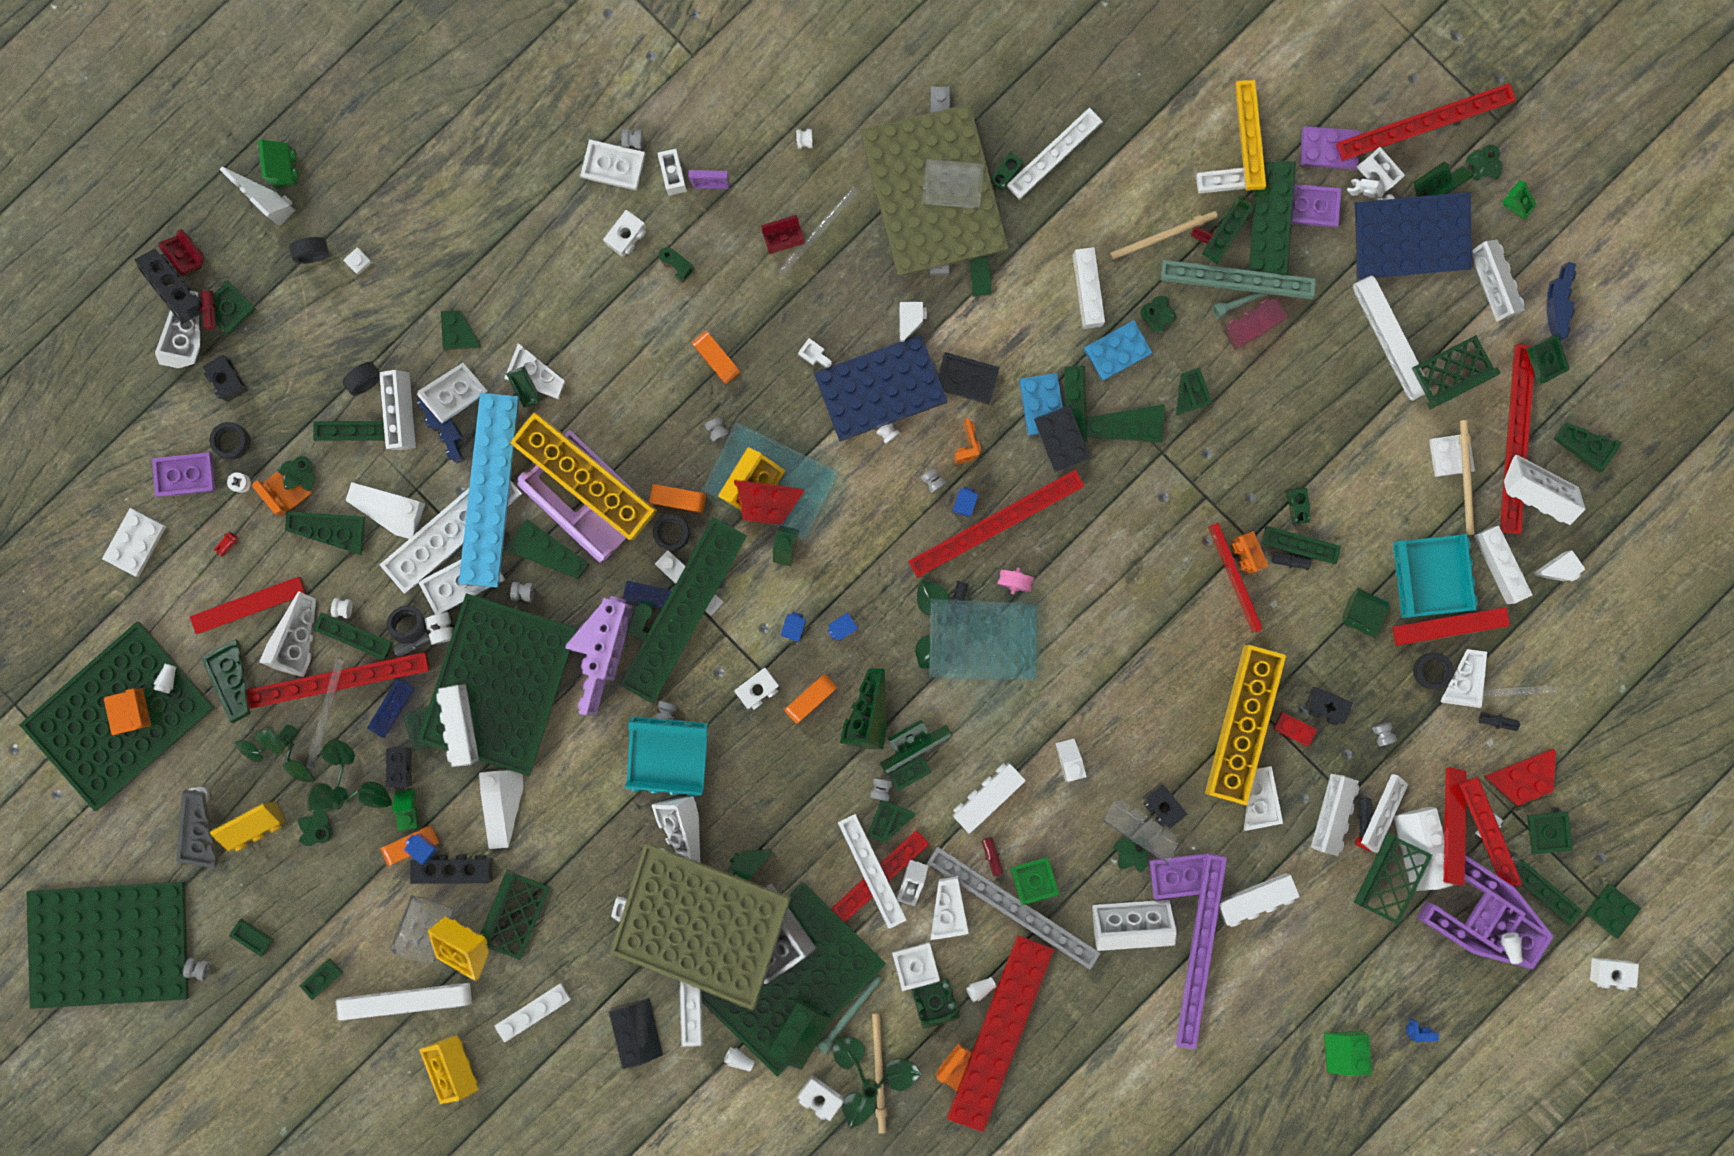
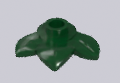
M1486 145L1482 150L1472 151L1465 161L1469 165H1474L1473 172L1475 176L1473 178L1475 181L1481 180L1488 175L1497 180L1503 169V165L1499 160L1500 151L1495 145ZM1489 151L1493 152L1492 158H1489L1487 155Z
M1157 296L1153 298L1151 303H1147L1141 308V318L1149 322L1150 328L1156 333H1164V324L1172 323L1177 319L1174 310L1167 307L1169 298L1166 296Z
M305 456L297 457L294 461H285L277 469L278 473L284 475L283 484L286 490L301 485L306 491H310L315 482V476L311 471L312 462ZM300 463L306 464L304 468L298 467Z
M313 811L312 817H302L297 820L300 829L304 833L298 840L301 844L313 846L317 842L327 843L331 840L333 830L328 825L329 818L324 811ZM322 830L326 831L325 837L321 835Z
M1137 837L1133 840L1122 838L1113 845V848L1120 852L1118 858V867L1120 869L1135 866L1139 872H1142L1147 867L1149 843L1146 839L1142 837ZM1138 843L1142 844L1141 850L1136 849Z

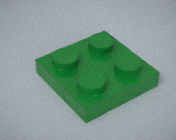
M1048 857L1010 868L1021 906L1059 895Z

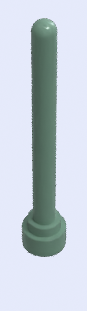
M1254 292L1227 304L1220 302L1212 306L1213 313L1219 320L1226 317L1230 310L1269 294Z
M876 975L829 1035L819 1040L816 1047L824 1054L828 1055L832 1050V1042L882 980L880 975Z

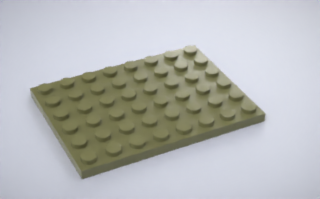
M970 104L860 129L897 277L1008 250Z
M647 842L644 844L610 954L754 1010L791 897Z

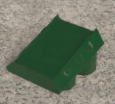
M1357 588L1348 600L1342 615L1343 623L1349 628H1355L1363 634L1376 638L1389 609V602Z
M949 978L911 989L922 1029H929L930 1027L960 1018Z

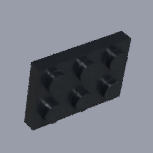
M944 352L938 378L945 393L989 405L1000 367Z
M1071 405L1034 418L1055 472L1091 459Z

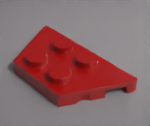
M734 479V485L737 487L739 495L737 496L738 501L742 507V516L746 521L781 525L804 493V489L798 487Z
M1555 749L1547 750L1484 775V777L1497 787L1498 791L1507 796L1514 805H1521L1553 792L1556 751Z

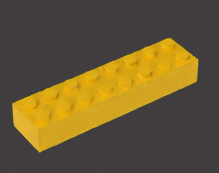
M533 413L510 442L630 541H634L658 511L540 414Z
M1251 645L1243 646L1205 794L1247 805L1286 655Z

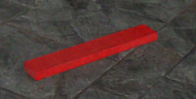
M1219 523L1213 524L1208 527L1251 632H1258L1263 629L1221 527Z
M298 576L189 617L195 634L199 635L289 602L295 598L298 592L306 595L307 593L301 577Z
M1504 607L1392 627L1395 646L1502 628L1510 626L1507 609Z
M1448 767L1445 773L1443 882L1462 886L1465 885L1466 799L1459 782L1466 780V771Z
M1479 777L1459 782L1497 876L1513 887L1523 885Z
M917 829L880 862L888 882L907 866L910 860H913L929 845L928 841ZM865 878L831 908L844 922L873 897Z

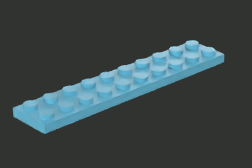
M480 393L459 584L499 588L514 446L510 442L516 435L520 400L518 396Z

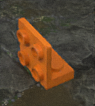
M965 418L963 422L969 448L962 447L957 449L953 456L954 465L977 460L981 451L979 440L975 441L974 438L976 433L974 422H970L969 418Z
M276 472L265 482L255 481L252 487L275 515L283 517L286 515V511L290 512L310 496L312 491H306L301 485L286 490L283 484L284 475Z
M1254 531L1231 540V549L1235 555L1237 554L1240 560L1238 562L1239 568L1242 572H1245V575L1258 572V570L1268 566Z
M143 688L129 689L124 693L104 698L112 735L151 726Z
M958 1043L935 1072L936 1078L941 1083L945 1082L957 1091L971 1052Z

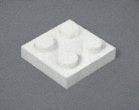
M1461 435L1429 440L1435 477L1463 473L1461 444H1459V436ZM1469 443L1471 472H1474L1471 443Z
M930 942L892 952L902 991L940 981Z

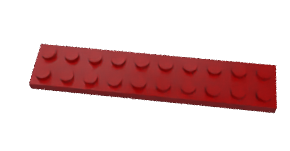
M1017 935L946 1117L948 1120L984 1132L1054 949L1052 947Z

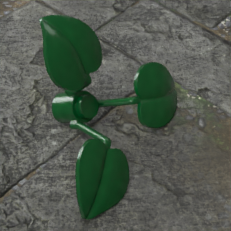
M922 580L917 591L918 607L926 615H932L937 611L936 623L939 629L937 639L933 636H924L917 642L915 652L919 667L921 669L932 668L945 660L948 647L945 643L939 641L942 631L950 629L952 624L967 626L966 633L969 638L974 641H983L995 632L1000 625L992 614L980 609L967 613V623L952 620L949 614L941 613L940 611L948 603L949 597L945 588Z
M285 725L277 736L272 727L257 731L254 734V739L263 747L262 749H257L253 743L245 740L234 742V745L241 754L253 762H261L263 756L260 753H263L266 749L281 755L284 752L283 748L288 746L286 762L283 764L285 771L300 781L313 782L317 780L302 763L290 760V754L295 745L293 741L299 734L298 730L291 725Z
M329 740L323 746V759L331 765L340 764V770L336 786L333 790L326 783H317L311 788L308 795L309 812L339 810L345 801L349 802L357 794H359V802L368 807L384 808L392 805L387 790L377 782H365L362 784L361 790H356L348 796L346 789L339 786L344 764H352L354 762V751L348 744L339 740Z
M838 1037L833 1043V1055L836 1063L844 1069H850L855 1064L863 1083L862 1095L857 1092L850 1093L844 1098L842 1103L843 1114L849 1128L861 1125L872 1116L875 1110L874 1099L878 1096V1089L881 1088V1085L887 1078L888 1085L892 1089L903 1091L912 1086L916 1079L921 1076L920 1070L912 1062L897 1058L886 1064L887 1074L882 1077L879 1083H876L873 1079L866 1080L858 1062L865 1055L863 1043L853 1037Z

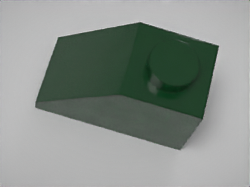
M783 525L777 529L773 545V562L792 566L799 529Z
M771 849L742 851L741 854L736 852L730 859L732 864L729 868L740 878L749 881L773 851Z

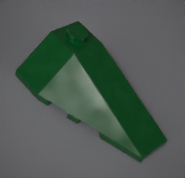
M868 669L859 688L860 695L856 703L853 702L851 706L853 711L849 719L846 718L843 724L840 743L866 749H883L887 732L885 669Z

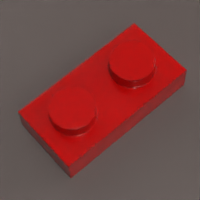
M1284 712L1280 713L1273 727V730L1309 747L1317 729Z

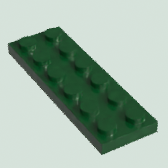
M1264 162L1266 188L1255 190L1249 271L1288 275L1296 162Z

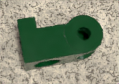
M1010 151L992 176L991 183L1002 191L1022 168L1024 161Z
M664 247L660 250L659 259L661 263L677 272L675 274L676 278L681 283H684L695 269L693 264L670 247Z
M1307 488L1285 490L1293 525L1309 523L1310 504Z
M644 600L637 606L627 631L628 634L645 640L650 631V628L646 626L656 609L652 601Z

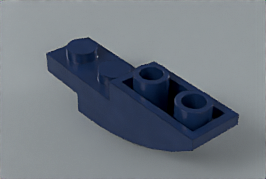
M1571 262L1561 266L1559 277L1549 282L1547 292V318L1551 335L1558 334L1560 341L1568 337L1570 333L1569 323L1575 313V309H1573L1574 302L1568 300L1572 293L1571 283L1576 277V264Z
M419 398L417 404L420 410L425 412L426 417L424 421L428 428L436 432L441 431L438 434L441 441L446 443L448 448L446 454L449 460H453L457 464L463 462L464 458L457 443L464 441L455 422L450 418L441 423Z

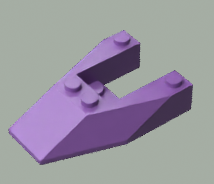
M1465 855V881L1484 893L1466 923H1461L1436 905L1427 901L1416 918L1473 954L1510 963V959L1501 944L1502 935L1512 932L1517 933L1518 937L1521 938L1523 961L1514 965L1534 969L1554 936L1515 887Z

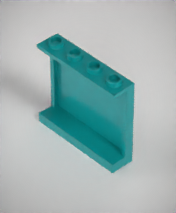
M1467 534L1392 542L1402 618L1476 610L1478 599L1474 595L1475 578L1472 576L1471 571L1473 560L1469 555L1471 544Z
M631 716L628 722V730L630 732L625 789H630L633 792L647 790L650 793L668 792L670 795L687 794L690 797L702 795L705 782L709 723Z

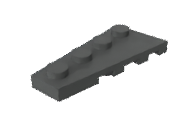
M185 789L182 792L176 862L216 868L218 863L213 836L210 833L212 830L205 793Z

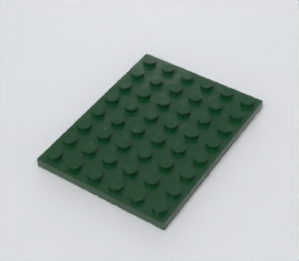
M466 593L418 741L449 751L448 743H445L443 736L446 730L445 724H442L440 719L442 707L437 701L438 689L466 684L479 761L530 776L571 650L566 649V644L577 633L578 628Z
M137 621L21 722L19 726L95 812L100 810L215 707L141 622ZM164 664L176 667L173 690L169 694L154 690L155 685L153 683L162 671ZM143 688L151 726L112 735L104 698L124 693L129 689Z
M185 881L26 891L30 1009L186 1000L189 998L188 978L183 976L184 966L188 960Z
M803 881L789 895L791 899L788 908L816 949L767 984L763 982L754 1010L701 990L702 1003L777 1077L788 1065L768 1055V1049L798 998L833 1020L886 965V962Z

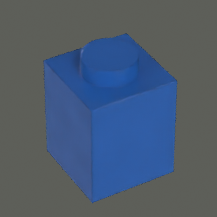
M968 487L960 488L952 512L970 518L978 497L975 490Z
M792 612V615L787 614L780 636L800 642L806 623L803 615Z
M847 612L828 625L830 629L827 631L833 640L837 638L840 641L858 628Z
M416 834L406 841L405 844L407 846L404 848V851L422 865L427 864L439 848L422 834Z

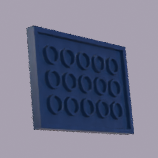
M1471 192L1355 202L1357 279H1365L1369 276L1381 278L1471 270Z
M921 334L909 338L905 342L895 343L814 373L839 442L947 403V398Z

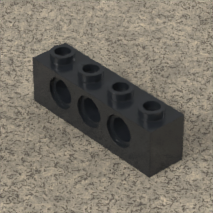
M154 248L134 259L138 270L181 324L202 314L200 310L201 301L196 295L192 296L190 293L191 289L185 281L181 282L177 270L174 267H169V261L163 253L159 254Z
M484 854L475 855V858H467V855H455V858H448V855H436V858H431L427 864L422 865L417 860L412 859L410 860V884H488L492 882L493 858H487V855ZM430 864L436 867L435 874L429 872L428 867ZM449 864L455 866L456 871L454 874L448 871ZM468 864H472L475 867L474 874L468 872Z

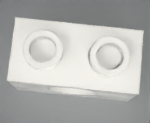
M1381 147L1376 149L1357 166L1368 180L1379 181L1385 192L1405 176Z
M672 149L659 152L658 157L668 196L687 192L677 150Z
M625 210L603 241L624 258L626 254L629 255L633 251L635 242L644 237L646 233L645 223ZM624 232H631L629 238H622Z
M764 668L734 690V692L747 709L752 707L755 710L763 704L761 700L764 697L768 696L771 698L778 692L776 688L779 687V684L767 668ZM756 684H760L763 687V693L759 696L753 693V687Z
M1592 957L1590 981L1597 983V986L1602 988H1610V985L1616 986L1617 989L1629 990V987L1637 988L1639 964L1631 961ZM1616 970V977L1612 979V973Z
M814 1075L810 1076L798 1094L801 1105L805 1108L811 1107L816 1111L815 1114L822 1120L826 1118L829 1121L844 1100L843 1096ZM821 1095L825 1098V1101L817 1103L814 1098Z

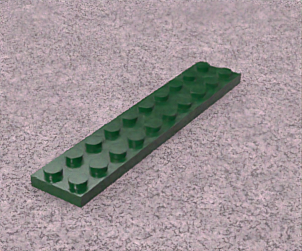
M715 517L712 518L622 679L620 686L651 703L655 702L747 537L746 534Z

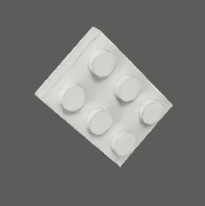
M589 140L580 176L584 179L637 191L645 152Z
M461 363L420 389L417 395L441 423H444L479 400L480 393H487L488 391L466 365Z
M130 508L102 559L135 577H139L167 526Z

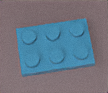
M1134 320L1084 347V351L1101 381L1108 379L1152 354Z
M1057 373L1019 379L1028 436L1039 434L1034 418L1063 407Z

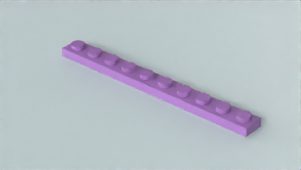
M1206 853L1175 1042L1178 1047L1196 1049L1227 861L1226 856Z

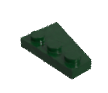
M1569 423L1563 424L1554 437L1556 442L1598 473L1605 470L1622 444L1620 441L1607 439L1606 436L1590 433L1586 429Z

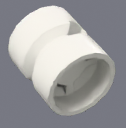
M449 612L436 614L424 619L427 630L431 631L429 634L431 645L451 640L454 628L450 627L452 622Z

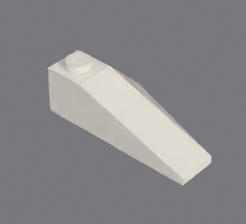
M224 167L220 168L240 188L242 193L278 226H281L296 211L291 206L293 202L285 195L281 197L278 193Z
M190 291L192 296L196 295L198 297V292ZM170 310L155 352L157 360L161 365L175 368L195 364L200 350L199 315L181 324Z
M352 482L346 498L348 503L394 535L408 539L417 533L425 504Z
M302 592L296 594L268 641L260 663L304 678L311 660L310 641H313L311 630L315 619V598Z
M511 770L479 773L480 791L489 849L508 848L521 795L524 790L523 774Z
M680 796L652 804L656 822L659 828L663 827L668 836L666 838L668 845L671 844L677 854L700 862L699 814L694 797Z

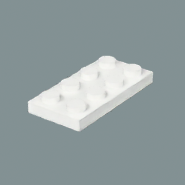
M461 560L418 582L435 615L445 613L462 604L466 593L477 596L492 587L459 584ZM501 571L499 583L506 580Z

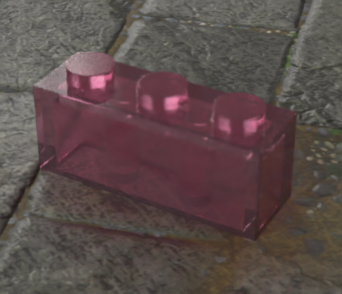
M1276 298L1271 301L1269 299L1264 300L1258 304L1260 308L1255 311L1251 308L1242 314L1244 317L1239 321L1235 318L1226 324L1228 327L1224 330V333L1235 350L1288 317Z

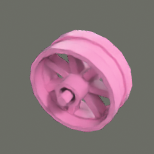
M1017 568L1013 572L1000 570V579H998L997 584L1009 588L1011 594H1015V591L1018 592V590L1031 592L1034 578L1020 572L1021 568Z

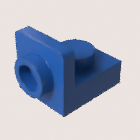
M1408 1019L1406 1032L1411 1040L1415 1042L1439 1041L1438 1033L1431 1030V1027H1418V1021Z

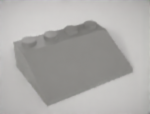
M772 883L766 887L768 889L776 891ZM789 908L787 909L764 979L765 984L816 949Z

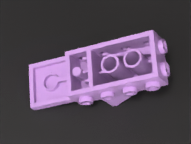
M610 596V599L603 598L602 604L566 644V649L587 654V657L582 661L581 668L583 669L582 673L589 675V678L584 682V696L580 698L578 703L579 714L596 716L606 680L614 681L635 608V606L626 604L624 599Z

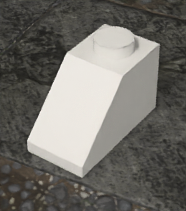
M900 302V342H905L922 326L923 319H927V309L923 308V302Z
M1571 550L1565 551L1534 572V575L1559 581L1570 580L1572 582L1581 576L1580 573L1585 568Z
M1075 739L1055 743L1065 781L1070 782L1085 778L1084 765Z
M912 860L909 861L897 901L912 906L916 905L925 882L928 865Z

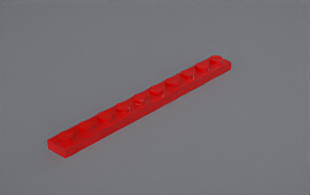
M1510 83L1339 141L1336 143V147L1343 162L1375 151L1379 147L1384 148L1514 103L1516 98Z
M1514 345L1500 529L1504 534L1520 535L1522 529L1524 502L1506 493L1504 480L1516 454L1527 460L1534 370L1526 348L1532 345Z
M1076 470L914 557L908 563L916 578L1076 492L1083 488L1084 484Z
M427 652L248 689L250 709L424 673L430 671Z

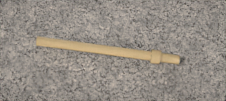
M1213 211L1203 216L1193 217L1191 221L1110 253V257L1114 260L1191 228L1204 226V223L1218 218L1217 213Z
M1460 420L1461 436H1459V444H1461L1466 534L1473 535L1474 517L1469 447L1471 435H1469L1468 420Z
M873 1013L876 1083H879L883 1077L880 1013ZM884 1082L881 1088L878 1089L877 1108H875L879 1133H886L885 1117H887V1108L885 1107Z

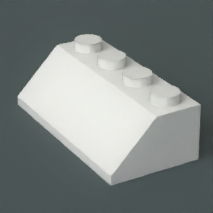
M1498 240L1483 242L1471 250L1472 260L1496 322L1525 311L1524 301L1518 294L1517 283L1511 276L1510 265L1504 258V250Z
M1517 454L1513 457L1504 480L1506 493L1509 496L1517 497L1526 505H1532L1543 514H1549L1557 521L1565 522L1568 525H1571L1586 510L1578 486Z
M466 684L438 689L437 701L442 707L440 719L442 724H445L446 730L443 736L445 743H448L449 751H447L448 762H451L452 766H460L479 761Z
M1330 775L1311 848L1336 856L1339 855V852H1342L1344 847V841L1342 840L1344 834L1349 829L1348 818L1354 810L1353 800L1354 796H1357L1359 792V781L1341 775Z
M1425 807L1394 815L1393 821L1397 837L1433 855L1416 891L1453 886L1454 884L1443 882L1444 834L1437 808ZM1400 844L1402 856L1408 854L1406 846ZM1421 853L1413 855L1412 858L1415 866L1424 864L1427 856ZM1410 857L1403 858L1406 869L1412 868L1413 865ZM1415 870L1407 872L1409 883L1414 882L1417 878Z
M1169 900L1092 905L1097 951L1175 945L1176 927Z

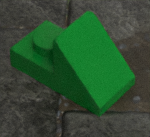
M1521 180L1517 182L1502 201L1504 206L1525 220L1536 206L1527 183Z
M415 789L394 792L392 813L396 812L398 831L419 828Z

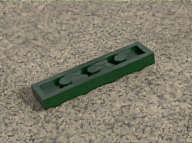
M1238 196L1202 252V255L1218 264L1254 205Z
M1085 366L1064 367L1066 406L1071 405L1085 442H1088Z
M313 421V440L385 441L384 421Z
M1265 526L1261 541L1263 546L1333 565L1337 564L1341 546L1270 526Z
M322 612L313 629L316 632L383 660H386L393 644L392 641Z
M1520 859L1515 867L1522 881V886L1567 925L1571 926L1583 910L1529 864Z

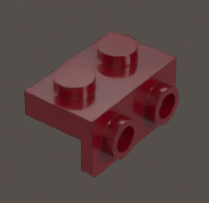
M797 215L761 225L769 255L805 244Z
M183 229L178 230L175 237L159 242L158 247L180 276L201 269L204 260L203 253L200 249L196 248L191 237Z

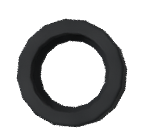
M322 237L302 238L292 242L289 246L292 260L295 263H314L324 260L329 256L327 242Z
M365 362L351 370L344 377L342 384L351 395L356 396L372 388L380 380V373L372 362Z
M225 422L214 427L210 433L209 442L215 454L225 459L234 460L246 454L250 446V437L245 428L235 423ZM227 430H234L240 435V445L233 452H226L220 447V437Z
M667 514L661 516L655 522L653 538L661 548L668 551H676L687 544L690 538V529L682 517L675 514ZM669 521L678 523L683 531L681 539L674 544L664 542L660 536L661 527Z
M401 606L393 610L386 622L387 630L394 640L399 643H414L425 633V618L419 609L414 606ZM409 616L416 617V626L407 633L397 632V624L403 618Z
M1439 653L1422 655L1417 659L1413 668L1415 680L1419 685L1427 689L1444 688L1450 683L1454 673L1451 661L1448 657ZM1429 660H1437L1443 665L1444 675L1438 682H1429L1423 676V666Z

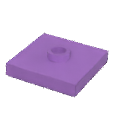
M689 170V180L692 188L730 189L727 171Z

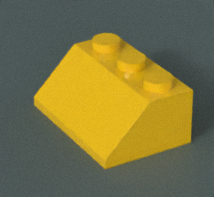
M748 447L718 497L741 511L742 507L738 501L737 496L739 495L737 487L734 485V479L777 485L785 470L760 452Z
M273 801L259 805L210 833L227 851L235 849L237 852L247 847V842L251 840L256 842L264 838V833L268 831L273 833L281 829V824L286 822L277 802Z
M444 916L427 931L436 958L477 981L489 954L487 940L484 936L472 932L470 928L463 927L456 920H451Z
M458 1035L445 1038L419 1049L440 1104L459 1101L479 1090L477 1080L470 1068V1061L464 1053L463 1043Z

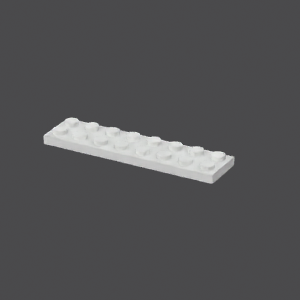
M510 481L508 506L523 494L512 481ZM469 488L380 564L382 569L404 594L412 590L419 584V581L426 578L463 546Z

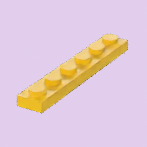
M1255 80L1236 81L1235 91L1245 190H1262L1266 188L1256 83Z

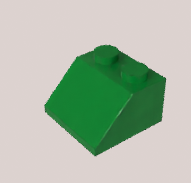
M258 140L262 178L274 188L298 186L299 171L295 167V160H297L295 149L284 142Z
M1362 1030L1324 1033L1327 1073L1349 1076L1372 1075L1370 1039L1367 1033Z

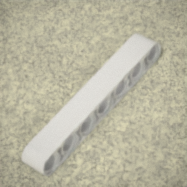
M1369 276L1354 283V292L1406 395L1412 401L1425 395L1412 370V367L1419 363L1378 282L1373 276Z
M470 983L344 997L336 1000L338 1020L472 1004Z

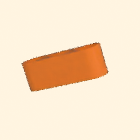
M704 331L691 342L725 384L741 373L707 331Z
M652 484L649 504L703 514L707 494Z
M824 673L787 706L784 711L798 724L838 687Z
M432 825L380 848L387 866L410 857L404 851V848L407 846L405 844L412 835L422 834L434 845L438 844L439 840Z

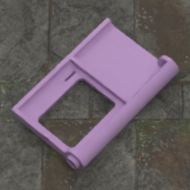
M569 430L565 434L571 441L631 488L572 431ZM538 465L528 473L523 472L517 478L519 481L517 486L600 564L626 539L624 535L586 504L579 511H573L540 479V475L544 470Z

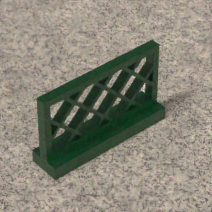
M1477 335L1412 367L1417 380L1429 400L1426 403L1429 410L1501 374L1498 367L1494 368ZM1473 342L1476 348L1475 354L1466 351L1468 343ZM1453 351L1461 353L1459 361L1451 359ZM1465 355L1473 357L1471 366L1463 363ZM1438 358L1446 361L1444 369L1435 367ZM1477 359L1483 361L1486 369L1475 368ZM1450 363L1458 365L1456 374L1448 371ZM1462 367L1470 370L1468 378L1460 376ZM1419 368H1429V376H1423ZM1434 371L1442 373L1440 382L1432 379ZM1446 375L1455 378L1453 386L1445 384ZM1431 383L1439 386L1438 392L1435 395L1430 390Z
M1387 833L1354 903L1399 925L1433 855ZM1398 843L1406 846L1408 854L1397 857L1395 849ZM1421 853L1427 856L1424 864L1415 866L1412 858L1413 855ZM1410 857L1413 867L1402 870L1399 860ZM1396 861L1400 871L1388 874L1386 868L1388 863ZM1415 870L1416 880L1407 884L1403 873ZM1401 874L1405 885L1394 888L1390 877ZM1388 878L1391 889L1380 892L1378 887L1379 881ZM1406 887L1408 892L1407 898L1398 901L1395 890ZM1393 892L1396 902L1385 905L1382 894ZM1379 896L1382 907L1374 909L1368 906L1372 897ZM1397 905L1400 911L1397 919L1390 917L1386 908ZM1384 909L1385 914L1378 910Z
M507 869L480 932V935L484 936L487 940V948L520 960L550 886L518 875L514 871ZM515 880L523 881L526 889L516 893L513 887ZM536 887L544 889L542 897L534 900L530 890ZM528 891L532 901L521 905L518 895ZM515 897L519 907L508 911L506 901ZM533 904L536 912L527 918L523 908ZM521 910L524 919L514 923L510 914ZM507 915L511 925L501 929L498 923L499 918ZM526 922L528 931L519 936L515 926ZM513 928L517 937L506 942L503 932ZM500 933L504 943L498 946L490 944L492 936ZM518 940L521 946L519 953L510 951L508 944Z

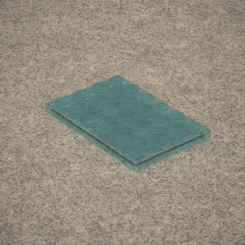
M735 422L702 491L724 501L718 495L746 449L749 447L760 452L785 470L777 485L804 489V493L781 525L799 529L798 537L806 541L839 471ZM772 524L778 528L781 526L778 524Z
M932 599L930 678L1036 680L1037 604Z

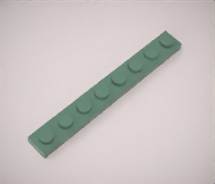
M1163 260L1160 276L1161 281L1313 299L1316 281L1313 278Z

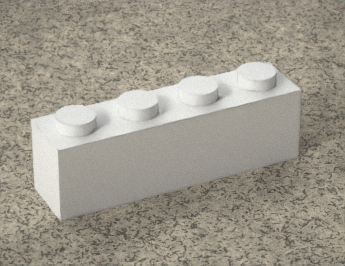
M1095 248L1077 249L1073 253V262L1083 329L1102 327L1105 323Z
M399 370L379 372L386 449L405 450L416 448L410 373Z
M1490 527L1473 535L1506 604H1514L1532 596L1500 527Z
M1004 763L995 770L997 774L993 778L990 776L981 783L983 787L978 792L975 789L968 795L967 798L969 800L964 805L960 803L953 810L955 813L952 816L969 834L1026 781L1010 763L1006 765Z
M1284 873L1220 899L1218 911L1223 923L1234 927L1241 924V920L1246 918L1251 920L1259 917V913L1263 911L1272 912L1277 909L1278 905L1294 903L1299 894L1291 875Z

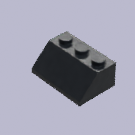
M650 998L615 1006L610 1009L609 1016L622 1070L645 1064L663 1056Z

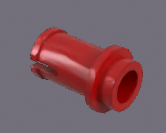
M232 532L225 533L223 535L224 538L213 548L218 555L224 557L233 544H237L238 537Z

